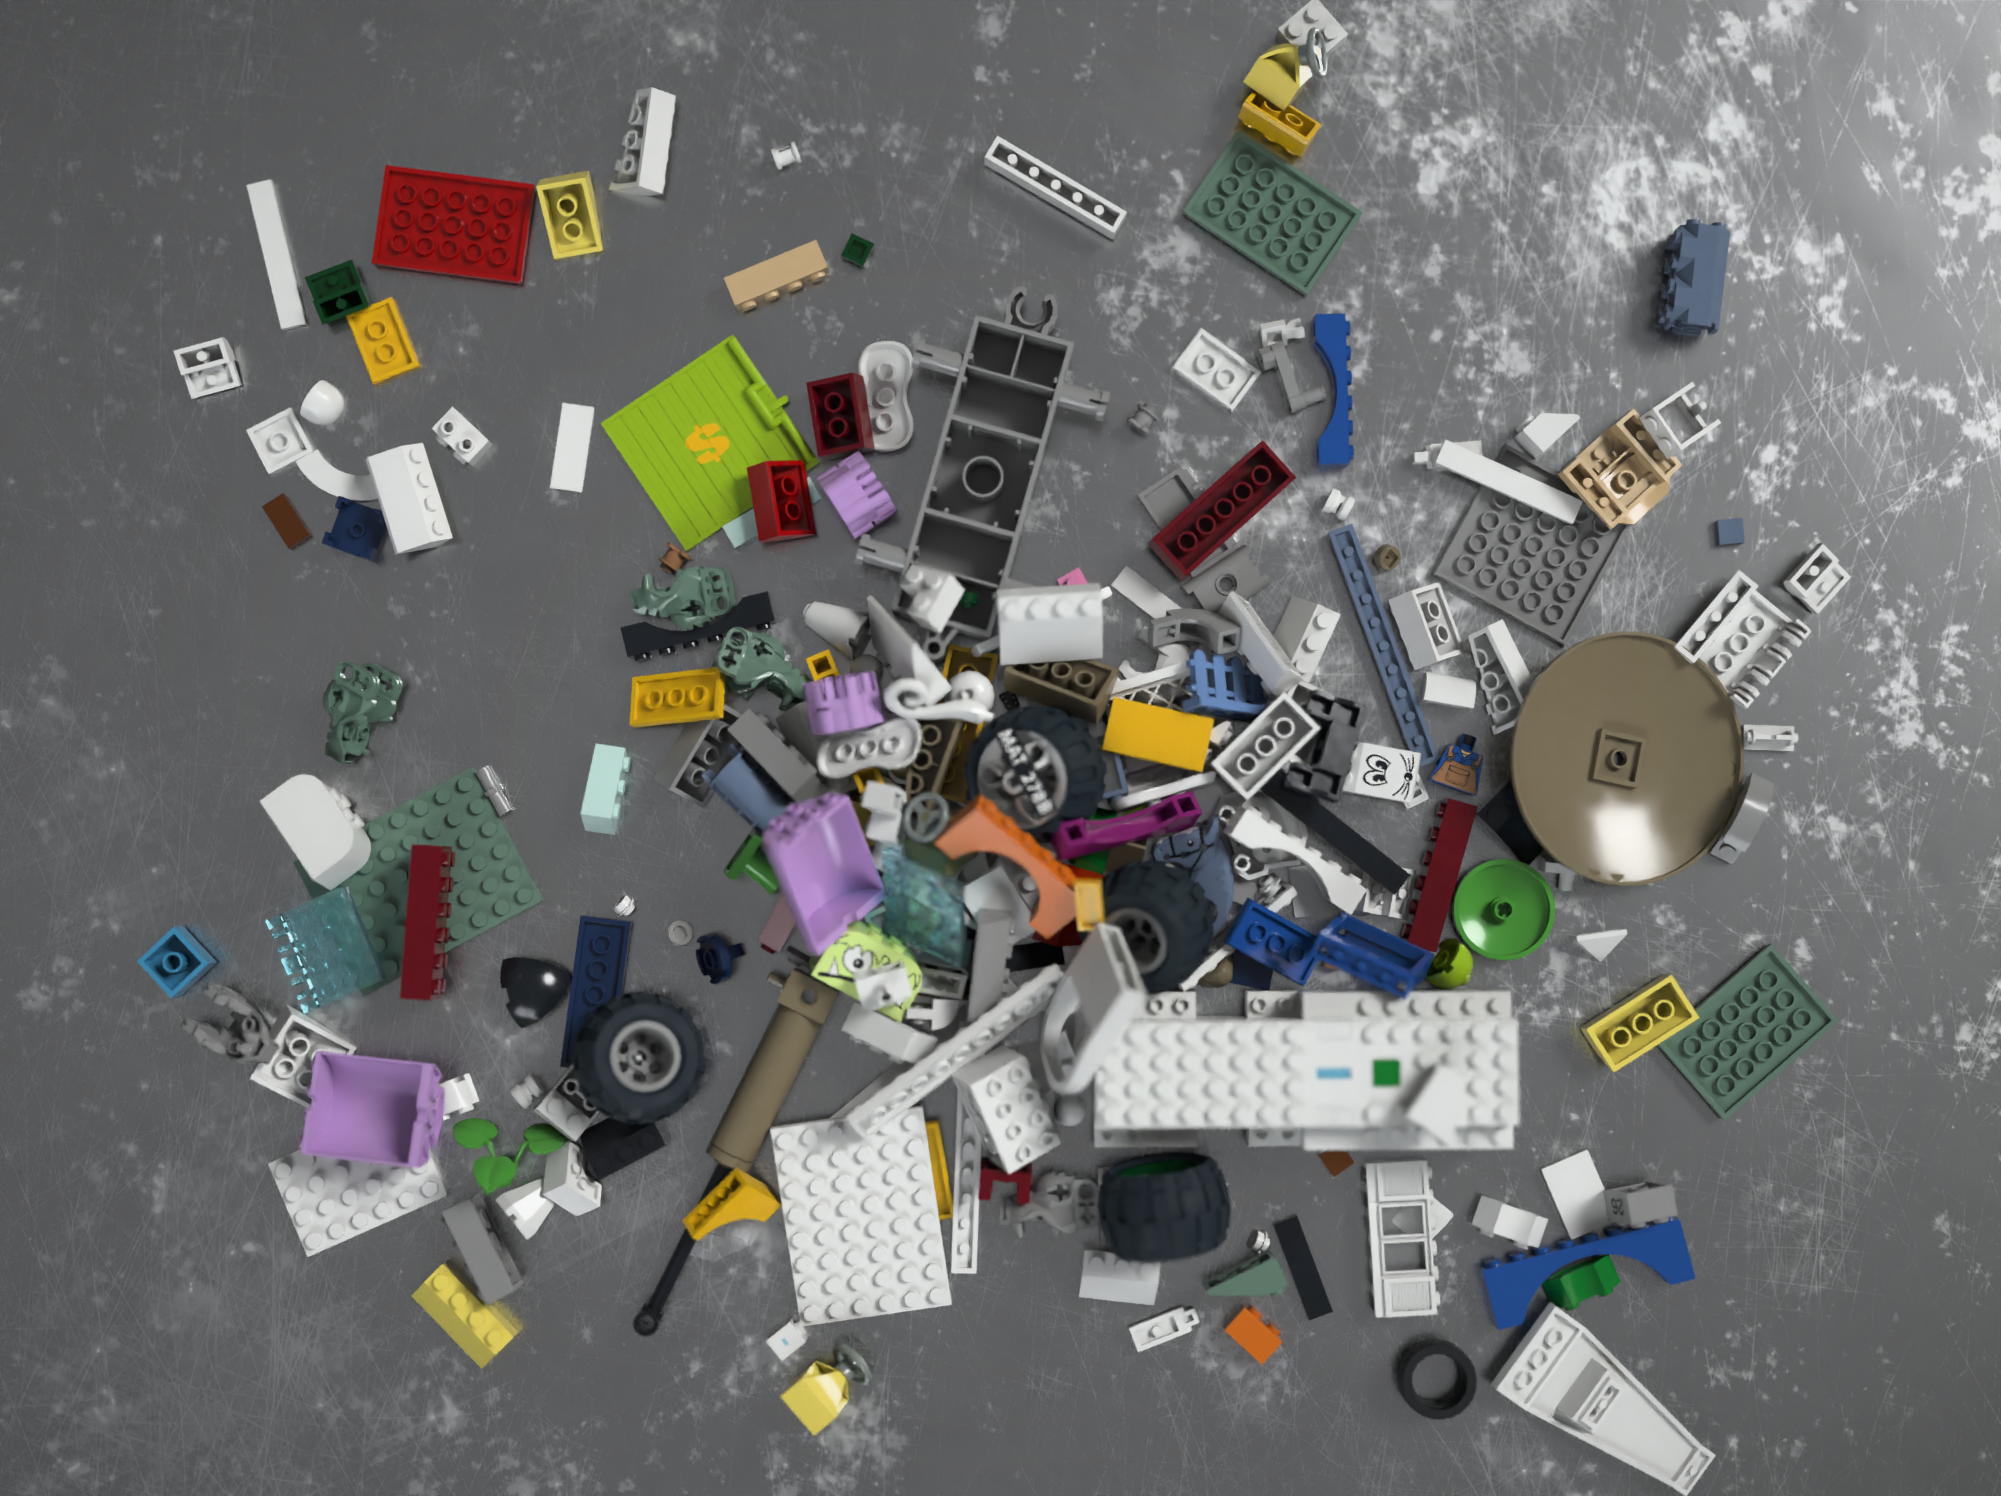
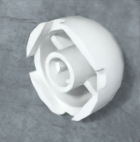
M970 670L963 671L949 680L948 683L953 689L944 696L945 703L955 700H972L986 705V711L988 712L993 707L995 698L993 686L988 678L981 673Z

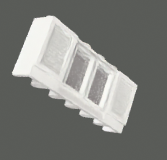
M1424 1158L1363 1161V1167L1366 1168L1364 1187L1368 1199L1366 1216L1369 1219L1370 1231L1368 1233V1243L1371 1247L1369 1265L1372 1270L1373 1284H1371V1293L1374 1296L1372 1314L1375 1318L1437 1315V1307H1440V1294L1435 1288V1281L1439 1280L1438 1267L1434 1266L1433 1256H1437L1436 1241L1432 1240L1431 1230H1435V1217L1430 1215V1205L1434 1204L1433 1190L1429 1189V1179H1432L1431 1164H1428Z

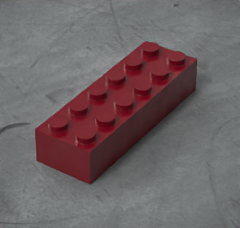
M1262 440L1153 537L1148 545L1182 581L1285 489L1296 476Z
M412 844L400 999L432 1001L441 999V994H444L446 990V980L442 979L443 969H446L448 964V954L444 953L445 943H448L450 938V929L446 928L447 918L451 917L452 904L448 903L449 892L452 893L454 879L450 877L451 867L455 866L456 854L452 852V847L418 844Z

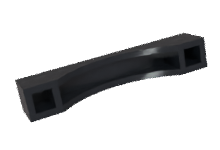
M767 591L743 597L737 606L724 618L700 629L688 631L667 630L647 622L620 628L627 657L630 659L634 658L635 662L649 659V654L659 652V655L662 656L674 653L673 648L681 646L684 647V650L699 646L698 642L708 640L709 644L720 642L723 640L722 636H726L729 630L735 627L746 630L757 628L759 632L771 629V624L777 622L771 597ZM736 633L732 634L733 638L741 636L740 634Z

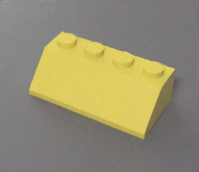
M1663 974L1584 1024L1580 1029L1595 1052L1610 1070L1615 1072L1699 1019V1016L1671 974Z
M449 1259L432 1273L411 1295L481 1369L519 1333L491 1303L487 1305L485 1300H480L475 1286Z

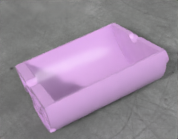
M829 792L821 797H816L802 803L790 804L785 812L769 822V826L763 836V844L804 944L811 953L819 956L848 931L847 925L849 923L861 920L887 897L847 795H836L835 792Z
M316 1051V1055L311 1063L313 1071L312 1081L307 1089L308 1097L312 1098L310 1108L307 1107L303 1115L305 1127L299 1142L300 1154L414 1168L424 1166L430 1159V1147L436 1148L443 1123L445 1091L444 1087H439V1080L442 1077L439 1068L429 1063Z

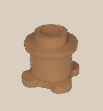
M668 542L667 546L669 549L663 558L658 560L662 562L659 567L672 575L674 571L677 572L685 559L689 561L691 557Z

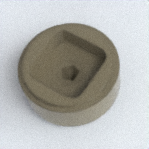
M1390 544L1380 546L1374 555L1375 564L1386 571L1394 569L1400 561L1399 550Z

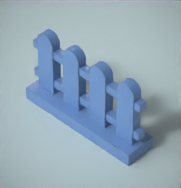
M1198 649L1190 653L1189 660H1186V666L1190 667L1191 685L1188 686V692H1192V698L1183 701V711L1253 722L1268 707L1264 706V704H1267V697H1264L1263 687L1260 684L1262 678L1259 674L1255 675L1247 664L1245 669H1243V663L1239 657L1235 656L1228 659L1226 666L1221 654L1217 655L1215 653L1210 655L1208 662H1206V657L1202 650ZM1207 671H1209L1210 687H1208ZM1225 674L1228 675V687H1229V691L1227 690V687H1226V675H1225ZM1244 677H1246L1247 694H1245Z

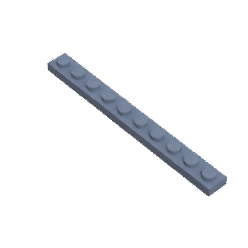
M1353 524L1330 531L1327 534L1408 751L1421 753L1419 767L1439 760L1438 753Z

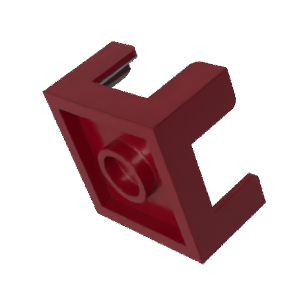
M982 1157L978 1200H991L993 1181L1017 1183V1203L1029 1204L1032 1162L1008 1174L990 1162L988 1158Z

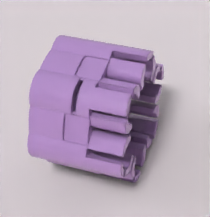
M859 450L837 463L839 468L834 465L816 477L826 496L855 539L874 527L873 522L877 526L898 512L886 490H882L883 486L880 481L876 480L877 476L873 470L870 471V465Z
M859 671L856 675L854 673L845 674L847 688H845L843 675L834 676L836 690L833 676L803 683L812 734L824 735L884 722L875 671Z

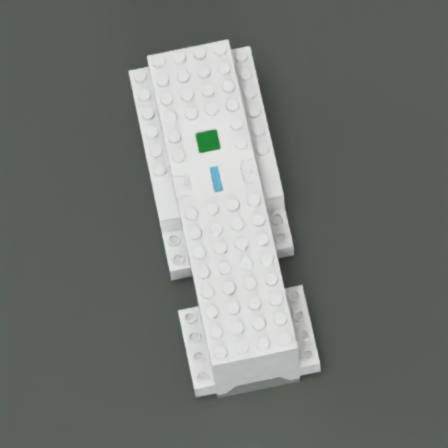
M1415 988L1406 999L1384 989L1244 990L1245 1015H1196L1195 991H1163L1158 994L1146 995V998L1092 1077L1094 1147H1197V1127H1246V1144L1248 1146H1301L1304 1150L1514 1149L1513 1125H1519L1517 1019L1512 1018L1511 992L1497 988ZM1447 1061L1460 1069L1458 1074L1464 1078L1455 1140L1452 1146L1446 1144L1403 1115L1437 1062L1444 1065Z

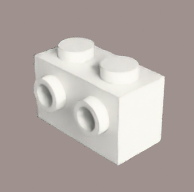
M453 407L432 428L437 433L434 438L445 448L450 445L455 450L452 455L463 465L468 462L474 466L493 446L482 433Z

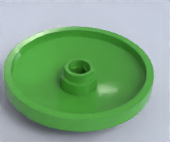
M1495 859L1477 865L1462 878L1453 897L1452 916L1459 936L1473 951L1490 959L1514 960L1529 955L1546 940L1554 923L1555 902L1548 883L1534 868L1517 860Z

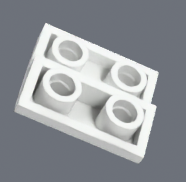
M1225 721L1212 729L1202 773L1212 771L1213 768L1209 764L1237 738L1230 722Z

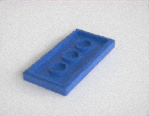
M1248 897L1223 940L1225 944L1303 987L1319 960L1310 956L1318 938L1317 936Z

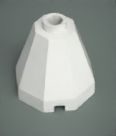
M544 1177L505 1192L495 1200L527 1240L536 1233L555 1205L554 1201L543 1195Z

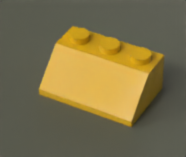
M1255 90L1244 101L1238 118L1247 127L1257 129L1268 140L1281 144L1287 152L1300 157L1306 152L1322 125L1291 105L1286 110H1281Z

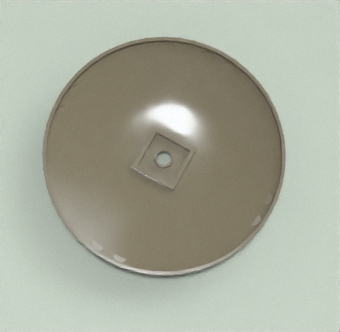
M1631 631L1605 633L1581 641L1562 652L1545 667L1529 688L1517 714L1512 733L1510 749L1512 784L1520 811L1530 831L1542 847L1563 866L1585 878L1605 884L1638 886L1655 883L1674 876L1694 864L1706 854L1720 837L1721 832L1733 814L1742 785L1744 770L1743 738L1737 713L1726 689L1715 673L1700 658L1695 663L1690 664L1674 648L1677 644L1676 642L1658 635ZM1616 752H1620L1622 755L1620 765H1616L1613 760Z

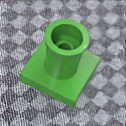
M752 829L723 871L733 881L743 871L772 895L780 886L768 854L758 849L763 841L762 836Z

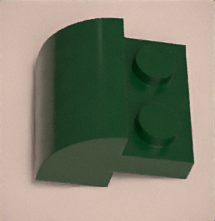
M352 259L305 277L322 325L371 307L365 284L362 283Z

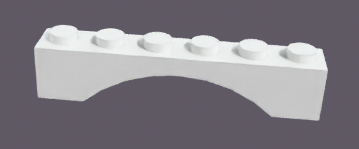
M1240 806L1237 808L1223 833L1251 849L1260 847L1279 848L1293 854L1313 874L1319 886L1322 899L1340 911L1352 915L1367 891L1366 888L1360 885L1361 879L1351 873L1346 876L1340 872L1342 867L1332 860L1328 862L1320 858L1322 853L1310 846L1306 849L1300 845L1302 840L1295 835L1289 833L1287 836L1282 833V827L1270 819L1266 822L1261 819L1262 813L1251 806L1248 809Z

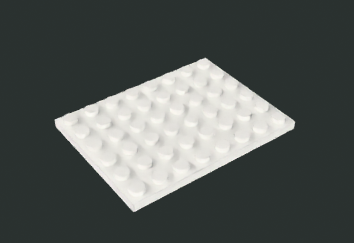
M923 1105L908 1108L866 1140L850 1125L846 1116L771 1127L770 1131L798 1312L802 1326L952 1305Z

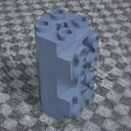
M1688 219L1686 220V225H1680L1674 230L1673 235L1669 234L1666 248L1670 250L1669 259H1666L1664 264V274L1669 275V280L1667 284L1662 285L1661 299H1664L1663 308H1660L1658 313V323L1663 324L1665 329L1668 330L1672 326V332L1687 335H1701L1702 330H1708L1707 335H1713L1719 331L1730 231L1726 230L1727 224L1714 222L1708 225L1702 224L1701 220Z

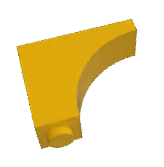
M735 1168L682 1221L691 1237L699 1241L710 1231L731 1221L756 1219L765 1222L782 1206V1203L771 1187Z

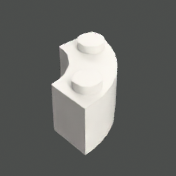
M1481 1196L1472 1225L1481 1228L1479 1232L1492 1238H1494L1495 1234L1514 1240L1513 1245L1527 1250L1528 1246L1539 1248L1548 1219L1521 1208H1515L1504 1202Z

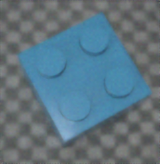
M174 926L137 960L138 964L170 998L181 997L217 963L184 926Z

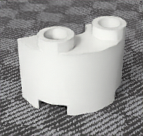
M469 1073L439 1084V1087H444L445 1091L443 1121L450 1118L449 1113L456 1110L459 1111V1114L473 1110V1104L479 1102Z

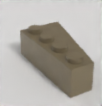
M963 719L916 720L921 729V744L916 759L909 764L905 789L907 802L903 808L906 809L909 802L919 794L932 792L940 795L966 724ZM925 800L921 802L925 809H935V801Z

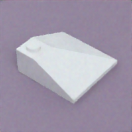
M286 1005L269 1033L270 1037L280 1048L270 1064L265 1065L263 1062L256 1061L249 1078L306 1108H310L312 1098L308 1097L307 1089L312 1081L313 1071L311 1063L316 1055V1051L352 1055L356 1050V1046L311 1017Z

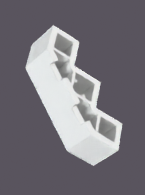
M868 781L867 787L862 793V806L871 811L870 819L867 820L865 826V837L875 842L870 854L877 872L906 878L909 865L906 863L904 838L907 834L903 827L904 813L902 805L907 802L906 792L896 786Z

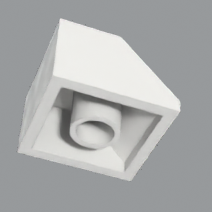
M1540 413L1536 418L1531 415L1516 428L1519 433L1513 439L1531 458L1536 459L1578 421L1580 417L1577 414Z

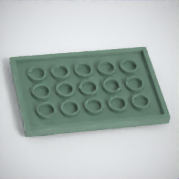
M1239 129L1182 212V214L1305 296L1308 295L1363 213Z
M1768 944L1694 1009L1699 1019L1659 1043L1658 1046L1720 1118L1726 1120L1839 1020L1772 944Z

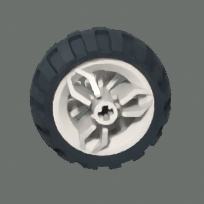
M1026 706L1010 710L987 724L969 749V760L964 767L967 799L972 802L979 795L983 796L986 800L993 802L1003 815L1010 817L1024 833L1030 834L1037 844L1051 843L1050 836L1052 833L1057 834L1059 827H1062L1061 823L1077 819L1089 820L1097 810V803L1102 799L1106 784L1103 782L1107 770L1106 761H1103L1100 752L1102 748L1098 740L1093 738L1088 732L1090 729L1082 721L1072 719V716L1063 710L1043 706ZM1012 723L1058 810L1042 819H1039L993 734Z

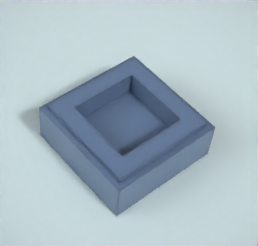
M1743 518L1716 521L1718 546L1745 543Z

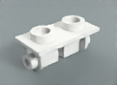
M1743 725L1744 750L1794 751V743H1798V733H1794V726Z

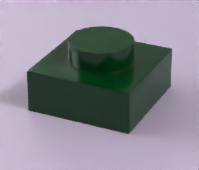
M851 233L841 258L864 268L875 245Z

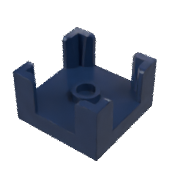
M338 496L335 508L339 510L331 533L325 532L322 543L331 548L376 563L388 531L382 510L373 509Z

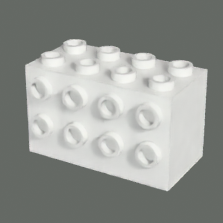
M1001 1045L952 1073L951 1076L989 1161L1010 1174L1058 1146L1061 1142L1058 1138L1059 1129L1048 1115L1050 1108L1046 1101L1041 1099L1038 1092L1041 1090L1040 1085L1030 1074L1029 1069L1031 1065L1027 1057L1020 1055L1014 1049L1011 1050Z

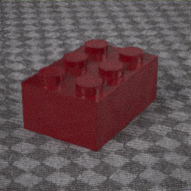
M852 372L806 383L818 457L831 460L849 456L858 450L860 453L875 450L863 376Z

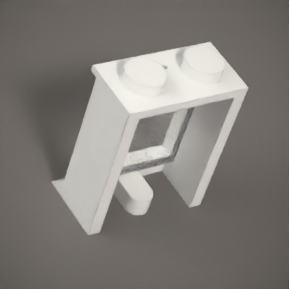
M1693 382L1639 417L1645 429L1653 437L1667 459L1721 424L1720 420L1717 419L1707 426L1699 413L1707 408L1706 403L1701 400L1692 405L1685 395L1688 390L1695 386Z

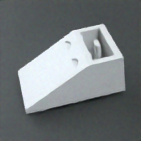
M573 1063L532 1109L571 1142L576 1141L599 1113L579 1089L576 1073L573 1072Z

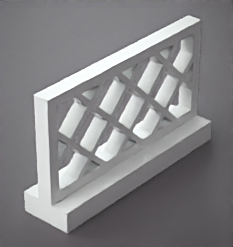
M1185 661L1115 682L1110 700L1114 697L1126 699L1122 696L1132 694L1129 699L1132 701L1136 692L1144 691L1152 695L1148 702L1149 705L1155 697L1167 703V709L1172 706L1182 712L1192 714L1183 711L1181 707L1172 703L1178 690L1192 697L1191 692L1181 688L1184 679L1191 676L1190 667L1186 666ZM1181 679L1178 685L1172 683V681ZM1167 683L1176 688L1170 701L1156 695L1162 684ZM1156 687L1154 693L1147 689ZM1108 703L1105 711L1109 720L1111 709ZM1203 714V715H1200V716L1208 717V718L1214 717V716L1204 715V714Z

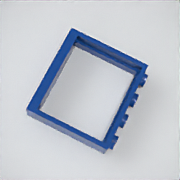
M1342 912L1319 933L1310 956L1406 999L1426 977L1435 954ZM1342 928L1348 930L1347 933H1346V936H1344V935H1342V934H1340V933H1338V932H1339ZM1325 948H1328L1326 954L1321 953ZM1399 982L1406 984L1405 991L1397 988Z

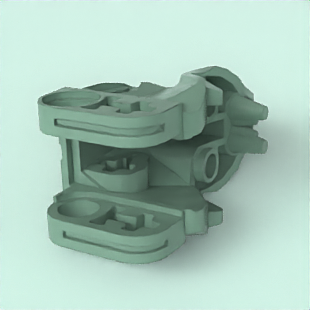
M694 566L689 569L686 568L684 572L682 569H678L672 587L654 589L651 574L643 575L642 588L630 591L634 613L659 616L660 614V617H670L676 626L688 630L706 627L707 622L716 621L715 616L728 614L736 606L731 574L724 567L705 568L704 566ZM719 575L720 580L714 582L713 577ZM723 588V592L715 593L714 589ZM719 597H722L725 600V607L723 610L720 609L717 605ZM695 605L701 606V610L698 611L687 610Z
M740 627L729 630L724 641L719 646L711 668L717 667L720 672L726 674L725 687L728 688L729 692L742 695L745 700L753 692L765 687L767 691L782 699L779 709L782 711L790 703L799 704L806 701L803 683L812 681L806 674L800 676L801 671L797 667L791 670L793 664L785 660L784 647L773 635L768 637L764 632L759 634ZM735 633L740 634L744 641L730 638V636ZM730 650L735 651L733 656H728ZM724 661H726V662H732L733 665H731L730 663H728L727 666L725 667V666H724V665H725V662H724Z
M345 661L338 664L332 676V681L328 683L326 692L323 694L324 710L332 718L329 726L332 731L327 732V739L330 742H327L325 747V754L332 757L341 764H352L358 756H368L370 754V751L365 747L369 741L372 724L381 721L391 722L393 720L392 715L397 707L396 701L403 687L402 681L397 675L375 663H365L360 666L354 662ZM348 666L353 670L352 677H345L344 672ZM370 667L374 670V674L368 671ZM382 680L391 681V685L394 686L393 690H389L388 685L380 682Z

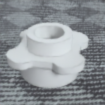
M1275 873L1262 876L1258 881L1259 886L1257 890H1260V893L1265 897L1271 896L1281 888V878L1279 876L1276 877Z

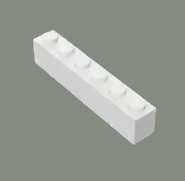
M999 136L996 137L984 157L985 165L1112 240L1126 219L1127 211Z

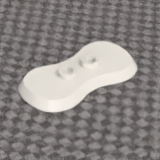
M880 341L872 343L862 351L858 360V374L864 378L875 446L874 451L884 452L900 449L909 442L913 433V418L907 403V387L913 373V368H911L913 357L910 350L900 342Z
M897 717L873 728H858L826 734L820 742L817 751L816 762L818 771L824 777L840 779L869 767L899 769L908 766L916 759L921 744L920 725L915 719Z
M1205 772L1160 787L1137 792L1114 800L1109 806L1117 813L1145 805L1150 807L1170 796L1196 791L1215 783L1217 772Z

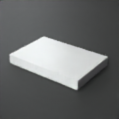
M1200 328L1171 368L1231 413L1262 372L1202 328Z
M1002 863L957 888L958 893L977 923L979 922L981 908L1011 911V920L1016 921L1014 935H1009L1008 944H1014L1036 931L1028 924L1031 910Z
M1587 1149L1539 1168L1569 1239H1575L1613 1222L1608 1221L1603 1192L1605 1189Z

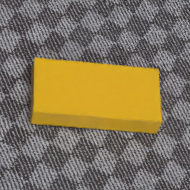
M1075 879L1078 931H1092L1097 922L1105 924L1101 879Z

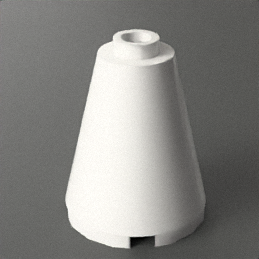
M814 601L812 604L809 603L803 611L804 623L850 660H854L853 656H860L870 641L871 635L867 634L870 628L868 612Z

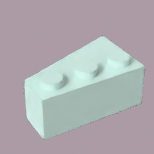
M595 744L581 809V818L585 831L615 835L617 819H619L621 811V795H624L626 786L624 775L625 772L629 771L631 758L627 757L626 748Z

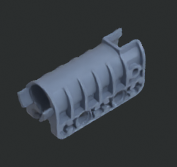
M731 744L726 752L733 759L719 774L716 775L709 769L701 776L710 784L709 788L714 790L751 828L763 837L769 822L785 812L790 804L797 803V801L747 751H739Z

